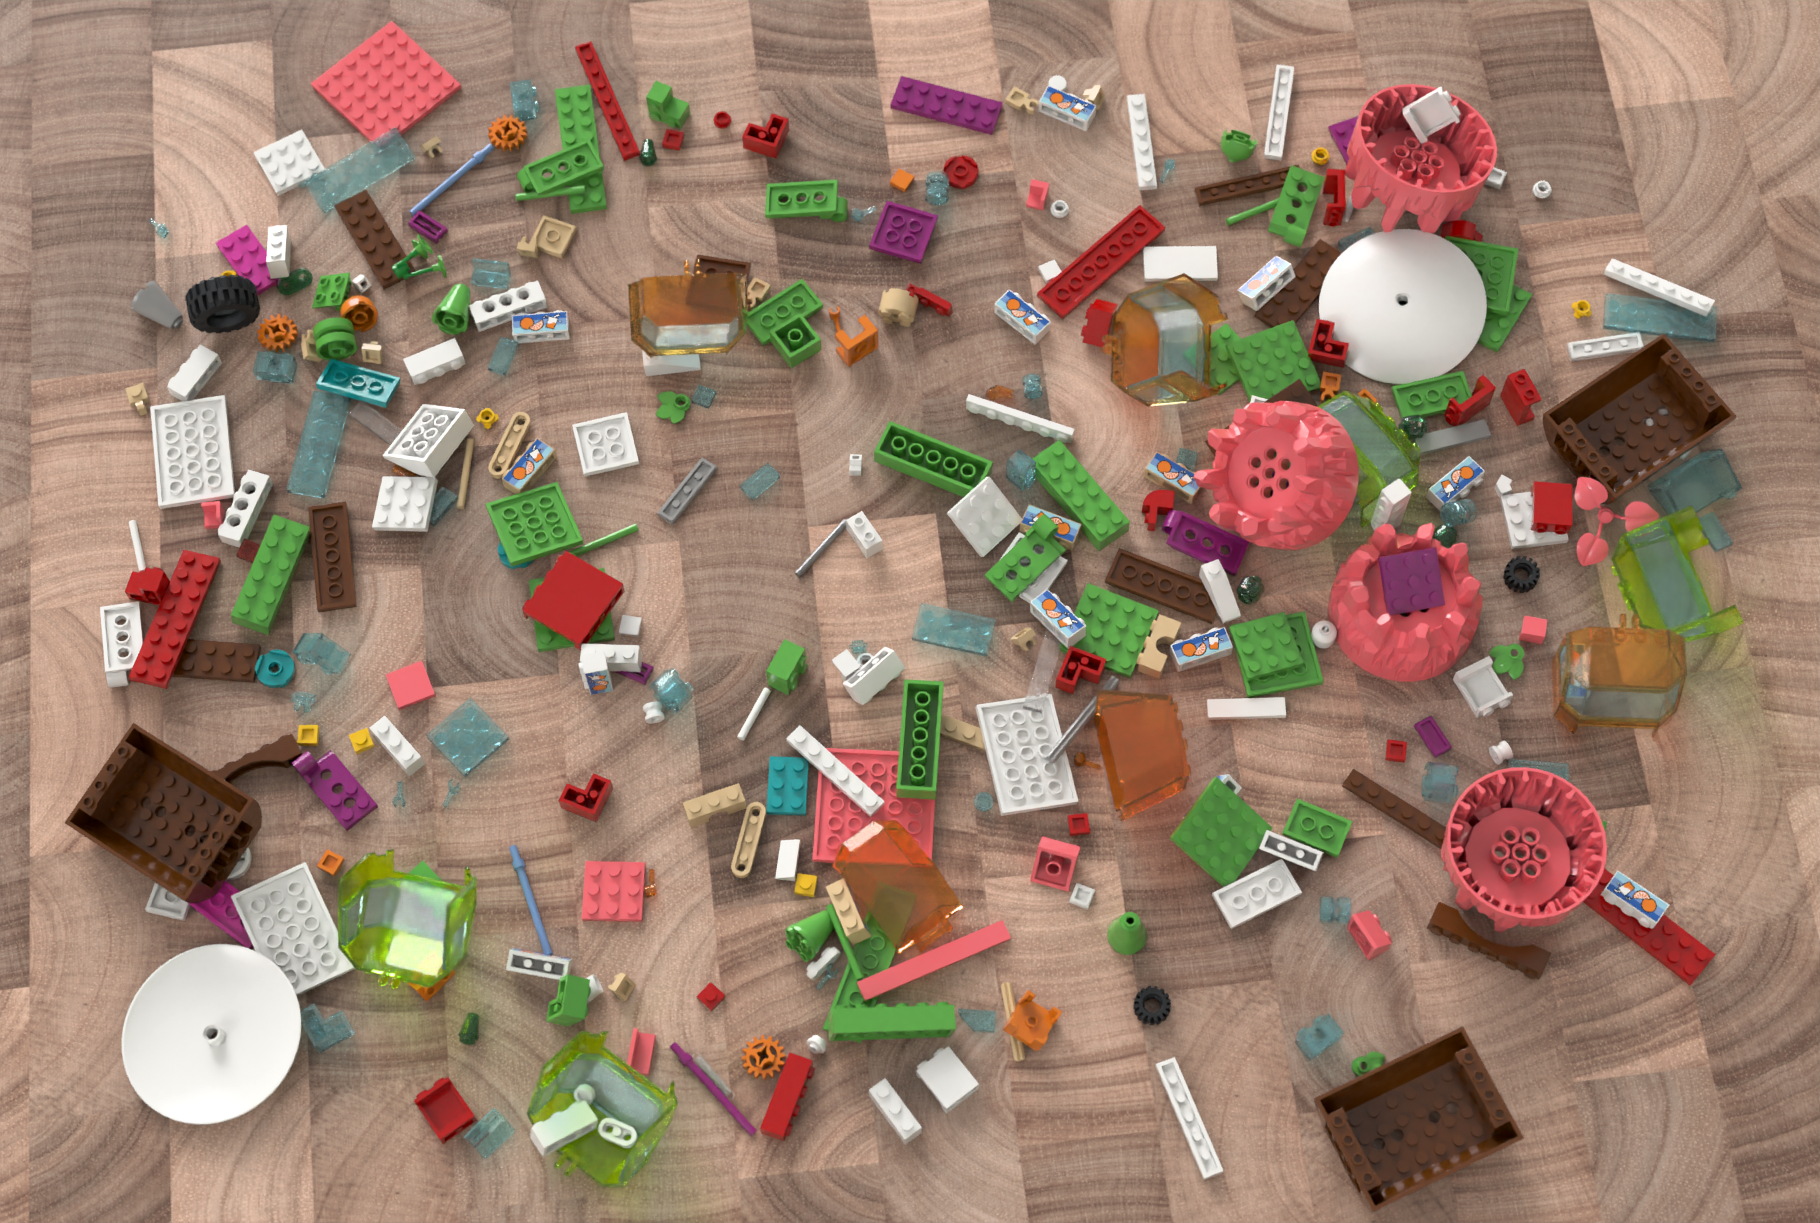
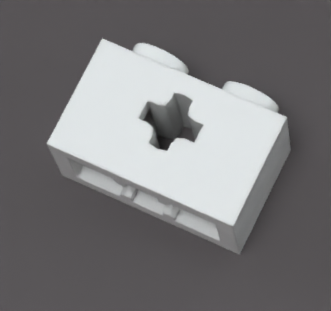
M862 511L846 520V530L866 559L883 549L881 537Z

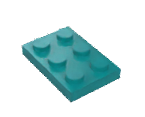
M770 756L766 814L806 816L809 761L805 757Z

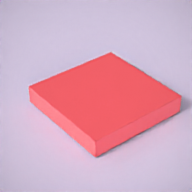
M422 661L386 674L399 710L435 697Z

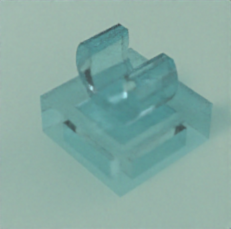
M300 691L291 694L290 702H295L294 711H298L301 704L304 706V713L309 712L310 705L315 703L316 695Z

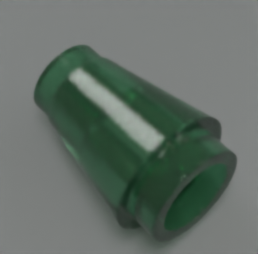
M651 139L643 141L639 160L644 166H652L657 160L654 144Z
M467 1014L458 1034L461 1043L474 1045L479 1039L478 1014Z

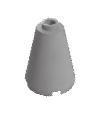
M150 281L145 284L148 287L145 290L140 289L131 302V306H133L131 309L170 329L179 328L183 323L182 313L157 282Z

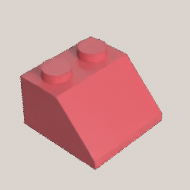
M1042 836L1030 881L1069 891L1080 847Z
M1368 910L1352 915L1347 929L1368 961L1389 950L1392 944L1391 937L1387 931L1382 930L1380 920L1375 914Z

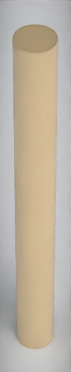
M470 438L466 442L457 503L458 509H464L474 446V440Z

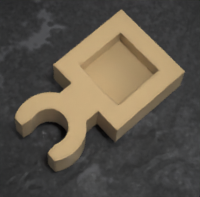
M1013 87L1005 99V104L1019 111L1025 108L1029 114L1034 113V108L1030 106L1038 107L1039 104L1036 99H1029L1028 93L1016 87Z
M754 277L746 289V295L748 296L742 299V306L751 302L750 310L755 309L756 301H763L771 289V285Z

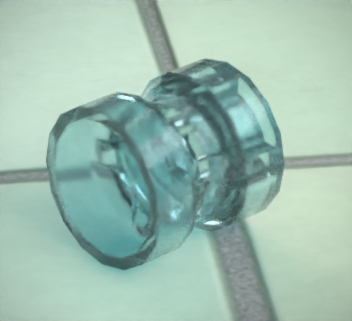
M1029 374L1024 376L1022 383L1025 386V398L1035 399L1041 397L1043 392L1042 387H1040V375Z

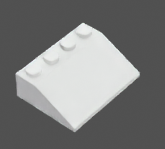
M423 404L386 450L383 457L420 476L435 477L468 435L474 424L465 409Z

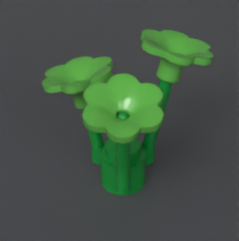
M419 234L417 235L419 241L415 239L411 241L414 250L402 261L391 266L398 279L403 277L406 280L431 271H440L444 278L447 277L440 255H438V264L431 265L432 267L408 273L410 268L406 262L411 258L419 255L427 259L428 252L434 253L425 239Z

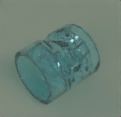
M933 171L926 175L925 200L928 203L942 205L948 202L949 190L947 187H949V176L946 173Z
M1467 498L1444 503L1441 507L1440 515L1446 526L1453 527L1473 522L1477 516V509L1474 502Z
M1333 897L1320 898V922L1332 923L1336 920L1338 923H1349L1351 919L1350 897H1338L1337 900H1334Z

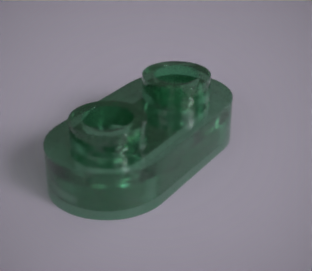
M298 268L290 272L289 277L279 278L277 289L283 295H291L309 286L312 283L313 276L307 268ZM301 274H305L303 278H299Z

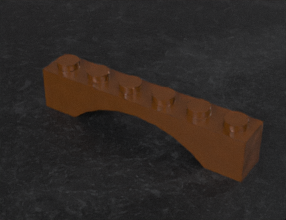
M293 734L283 735L278 741L272 744H265L259 750L247 753L241 759L235 762L231 761L225 764L223 768L211 772L231 784L238 777L255 769L264 767L289 768L293 766L291 763L302 755V752Z
M1438 902L1427 926L1431 933L1437 936L1443 935L1454 944L1467 946L1474 953L1480 952L1491 961L1504 963L1507 968L1519 970L1531 979L1536 978L1539 980L1551 955V952L1533 944L1510 947L1490 942L1474 932L1462 919L1457 909Z

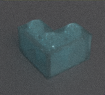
M303 633L292 652L297 656L298 661L304 664H318L321 666V670L329 675L340 674L351 655L323 633Z
M315 1003L301 1010V1023L319 1054L356 1034L342 1010L327 1019H324Z

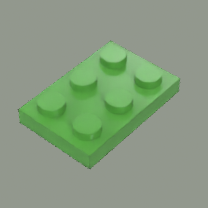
M1297 798L1282 835L1338 858L1352 821Z

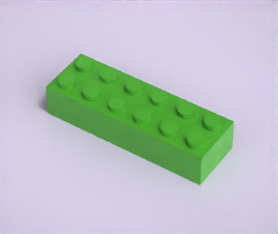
M889 421L874 451V462L962 497H965L986 477H990L993 469V462L891 421Z
M1060 440L1030 460V472L1071 520L1082 524V533L1098 551H1101L1129 531L1130 521Z
M273 515L232 611V623L269 635L310 538L309 526Z
M904 679L896 794L899 798L936 800L944 682Z
M938 1002L936 1005L928 1006V1003H917L916 1006L899 1003L896 1004V1007H888V1004H877L876 1007L870 1008L867 1005H856L855 1008L838 1005L828 1015L829 1041L950 1037L956 1030L954 1005H949L948 1002Z

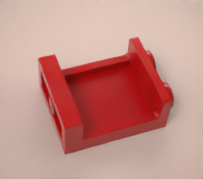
M1327 169L1322 194H1333V203H1328L1326 206L1323 225L1331 227L1341 226L1346 207L1345 169Z
M1525 369L1509 374L1500 394L1517 426L1534 420L1535 415L1530 407L1540 402L1542 398Z
M1484 374L1480 376L1469 399L1462 404H1459L1453 397L1449 400L1444 414L1447 423L1453 426L1462 425L1490 405L1496 387Z
M1534 481L1531 488V496H1533L1532 531L1538 533L1555 532L1559 535L1569 533L1572 527L1573 484Z
M449 1077L437 1080L434 1083V1087L428 1091L423 1090L414 1100L442 1144H445L478 1121Z

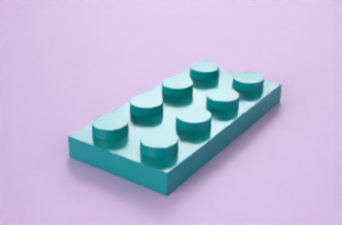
M331 359L318 379L316 388L386 408L400 384V377Z

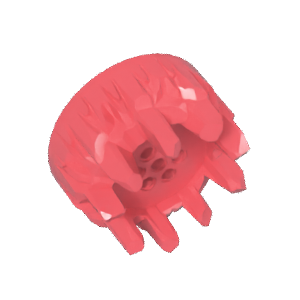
M1416 84L1392 86L1374 94L1361 109L1347 149L1349 160L1345 175L1349 179L1355 180L1351 194L1354 208L1362 209L1367 207L1375 197H1379L1381 202L1386 205L1381 221L1385 233L1391 232L1405 210L1418 215L1417 223L1423 232L1435 233L1442 222L1448 223L1458 220L1463 211L1471 208L1487 181L1497 158L1495 137L1479 112L1459 97L1449 93L1452 98L1451 104L1453 106L1456 105L1461 113L1459 116L1460 122L1456 123L1454 121L1427 137L1428 141L1423 144L1420 143L1403 116L1402 108L1437 88Z
M1278 401L1274 403L1255 402L1249 403L1243 409H1235L1233 423L1229 425V429H1211L1208 431V443L1217 450L1215 452V460L1213 461L1214 469L1197 471L1194 475V480L1197 486L1213 491L1212 495L1217 504H1214L1210 509L1209 515L1222 528L1239 532L1242 538L1258 546L1284 551L1309 548L1328 538L1347 517L1357 493L1359 481L1358 460L1350 436L1341 423L1330 413L1306 403ZM1287 481H1289L1288 488H1286ZM1273 489V495L1271 497L1270 492Z
M1432 523L1422 525L1414 535L1396 534L1395 529L1390 524L1378 527L1373 535L1368 538L1366 544L1358 547L1348 556L1346 562L1341 563L1332 585L1328 601V619L1336 627L1337 636L1335 640L1351 661L1375 676L1399 682L1421 681L1438 676L1460 661L1469 649L1476 633L1483 597L1479 593L1482 582L1475 579L1469 573L1467 545L1465 543L1454 544L1451 548H1445L1441 545V541L1433 540L1435 525ZM1436 547L1445 605L1425 609L1427 612L1419 610L1406 612L1408 617H1403L1400 614L1389 615L1386 611L1378 557Z
M1527 767L1498 770L1485 775L1469 786L1457 800L1451 812L1441 848V860L1445 862L1443 870L1449 872L1451 881L1455 884V887L1459 888L1455 899L1458 907L1463 910H1469L1475 906L1479 913H1484L1488 918L1494 920V930L1499 933L1505 932L1508 928H1513L1519 924L1521 926L1535 927L1550 926L1562 922L1594 890L1603 873L1607 855L1606 835L1603 824L1588 798L1567 780L1550 772ZM1504 835H1510L1513 841H1508ZM1525 836H1530L1534 842H1528ZM1495 851L1502 852L1503 857H1498ZM1515 852L1522 853L1524 858H1518ZM1535 854H1542L1544 859H1538ZM1505 868L1512 869L1514 874H1508ZM1525 870H1532L1534 875H1528Z

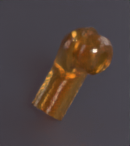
M996 385L987 390L986 397L989 400H995L1001 396L1011 399L1014 390Z
M397 464L392 469V472L400 477L418 476V474Z

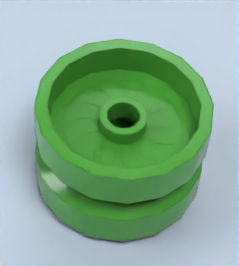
M329 318L318 322L314 326L313 335L318 357L329 361L331 359L342 360L352 356L357 351L354 326L350 320L345 318Z

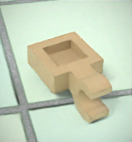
M308 329V335H302L303 358L320 362L323 359L317 355L313 330Z
M144 383L125 388L131 407L136 406L140 416L148 414L144 403L149 402V397Z

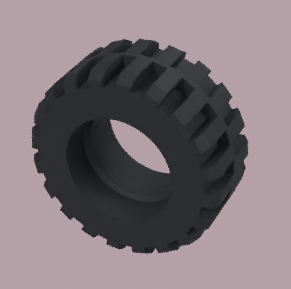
M221 275L219 277H211L208 280H202L199 284H194L185 296L190 323L201 332H216L218 334L240 330L242 327H247L250 323H253L260 314L256 286L243 276Z

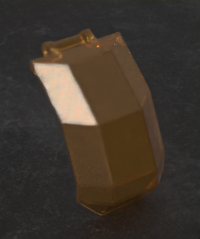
M897 820L872 821L838 845L833 868L844 878L870 910L899 954L912 944L920 952H923L931 942L945 932L949 933L953 930L948 918L962 909L963 905L932 860ZM941 923L940 927L931 932L922 940L920 939L922 936H924L926 933H928L930 930H932L934 927Z

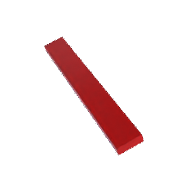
M589 41L575 46L576 53L623 160L640 156L638 146L592 42Z

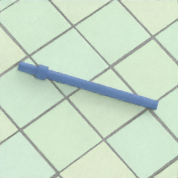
M488 144L480 152L477 151L472 155L473 158L412 208L409 211L411 215L414 216L419 210H423L472 167L484 161V157L493 151L494 147Z
M513 845L509 847L513 859L514 871H517L544 954L552 955L553 953L524 869L526 867L524 860L521 859L517 846Z

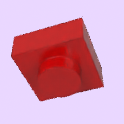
M666 129L662 147L680 151L684 132Z
M1387 739L1385 760L1405 763L1407 742Z
M1087 813L1068 815L1070 836L1090 834Z
M710 982L699 993L697 999L713 1011L726 996Z

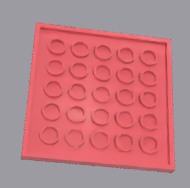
M393 21L389 22L311 83L312 87L380 152L461 89V84Z
M826 748L884 800L885 804L870 817L819 771L813 862L932 868L935 800L897 797L899 751Z

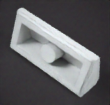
M800 840L781 841L775 879L795 881Z

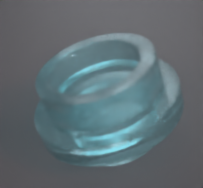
M863 640L852 641V645H849L852 654L867 652L866 647H868V643H864Z
M978 793L974 798V806L977 810L986 812L992 808L993 798L989 793Z

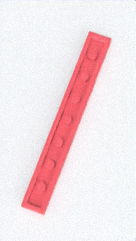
M1003 920L860 980L856 984L866 1002L1006 942L1011 937Z

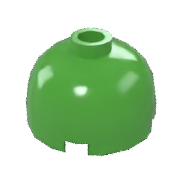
M1225 130L1221 137L1220 146L1228 160L1237 163L1238 161L1249 159L1254 153L1258 142L1256 139L1253 142L1250 139L1251 136L1247 133L1237 130H1231V133H1227V130Z

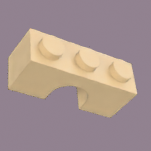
M1160 614L1157 620H1153L1150 627L1152 634L1150 637H1146L1143 645L1145 651L1144 653L1140 652L1136 662L1139 664V672L1160 679L1168 655L1159 652L1156 647L1160 644L1172 645L1179 633L1181 622Z
M738 783L685 801L683 806L690 827L709 822V818L716 813L727 812L729 815L746 809V802Z

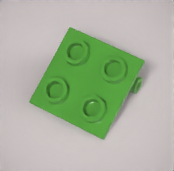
M350 273L320 276L312 308L335 306L336 310L340 311L343 303L348 299L350 286L352 285Z

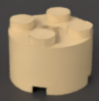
M891 288L889 292L884 290L878 314L882 317V322L892 324L894 321L899 322L902 326L909 327L915 319L919 301L918 297L914 295L913 298L909 296L910 292L902 289Z

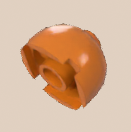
M357 295L348 298L343 303L340 314L341 318L348 319L353 323L354 331L361 330V332H366L377 323L378 311L370 299Z

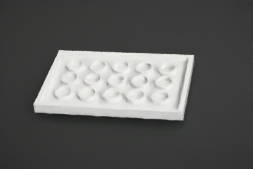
M225 395L151 406L159 508L165 509L233 498L235 487Z
M1052 694L976 705L978 721L1001 816L1076 805L1079 802L1066 750L1054 764L1046 759L1047 754L1062 737Z
M306 862L231 896L255 951L270 959L284 972L297 996L355 969Z

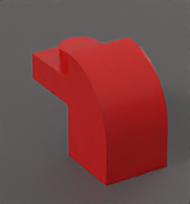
M1454 220L1442 224L1440 237L1445 239L1446 236L1482 242L1483 235L1475 230L1476 224L1465 220Z
M1155 490L1145 497L1141 513H1145L1144 523L1148 524V531H1155L1157 514L1167 516L1169 510H1173L1175 491Z

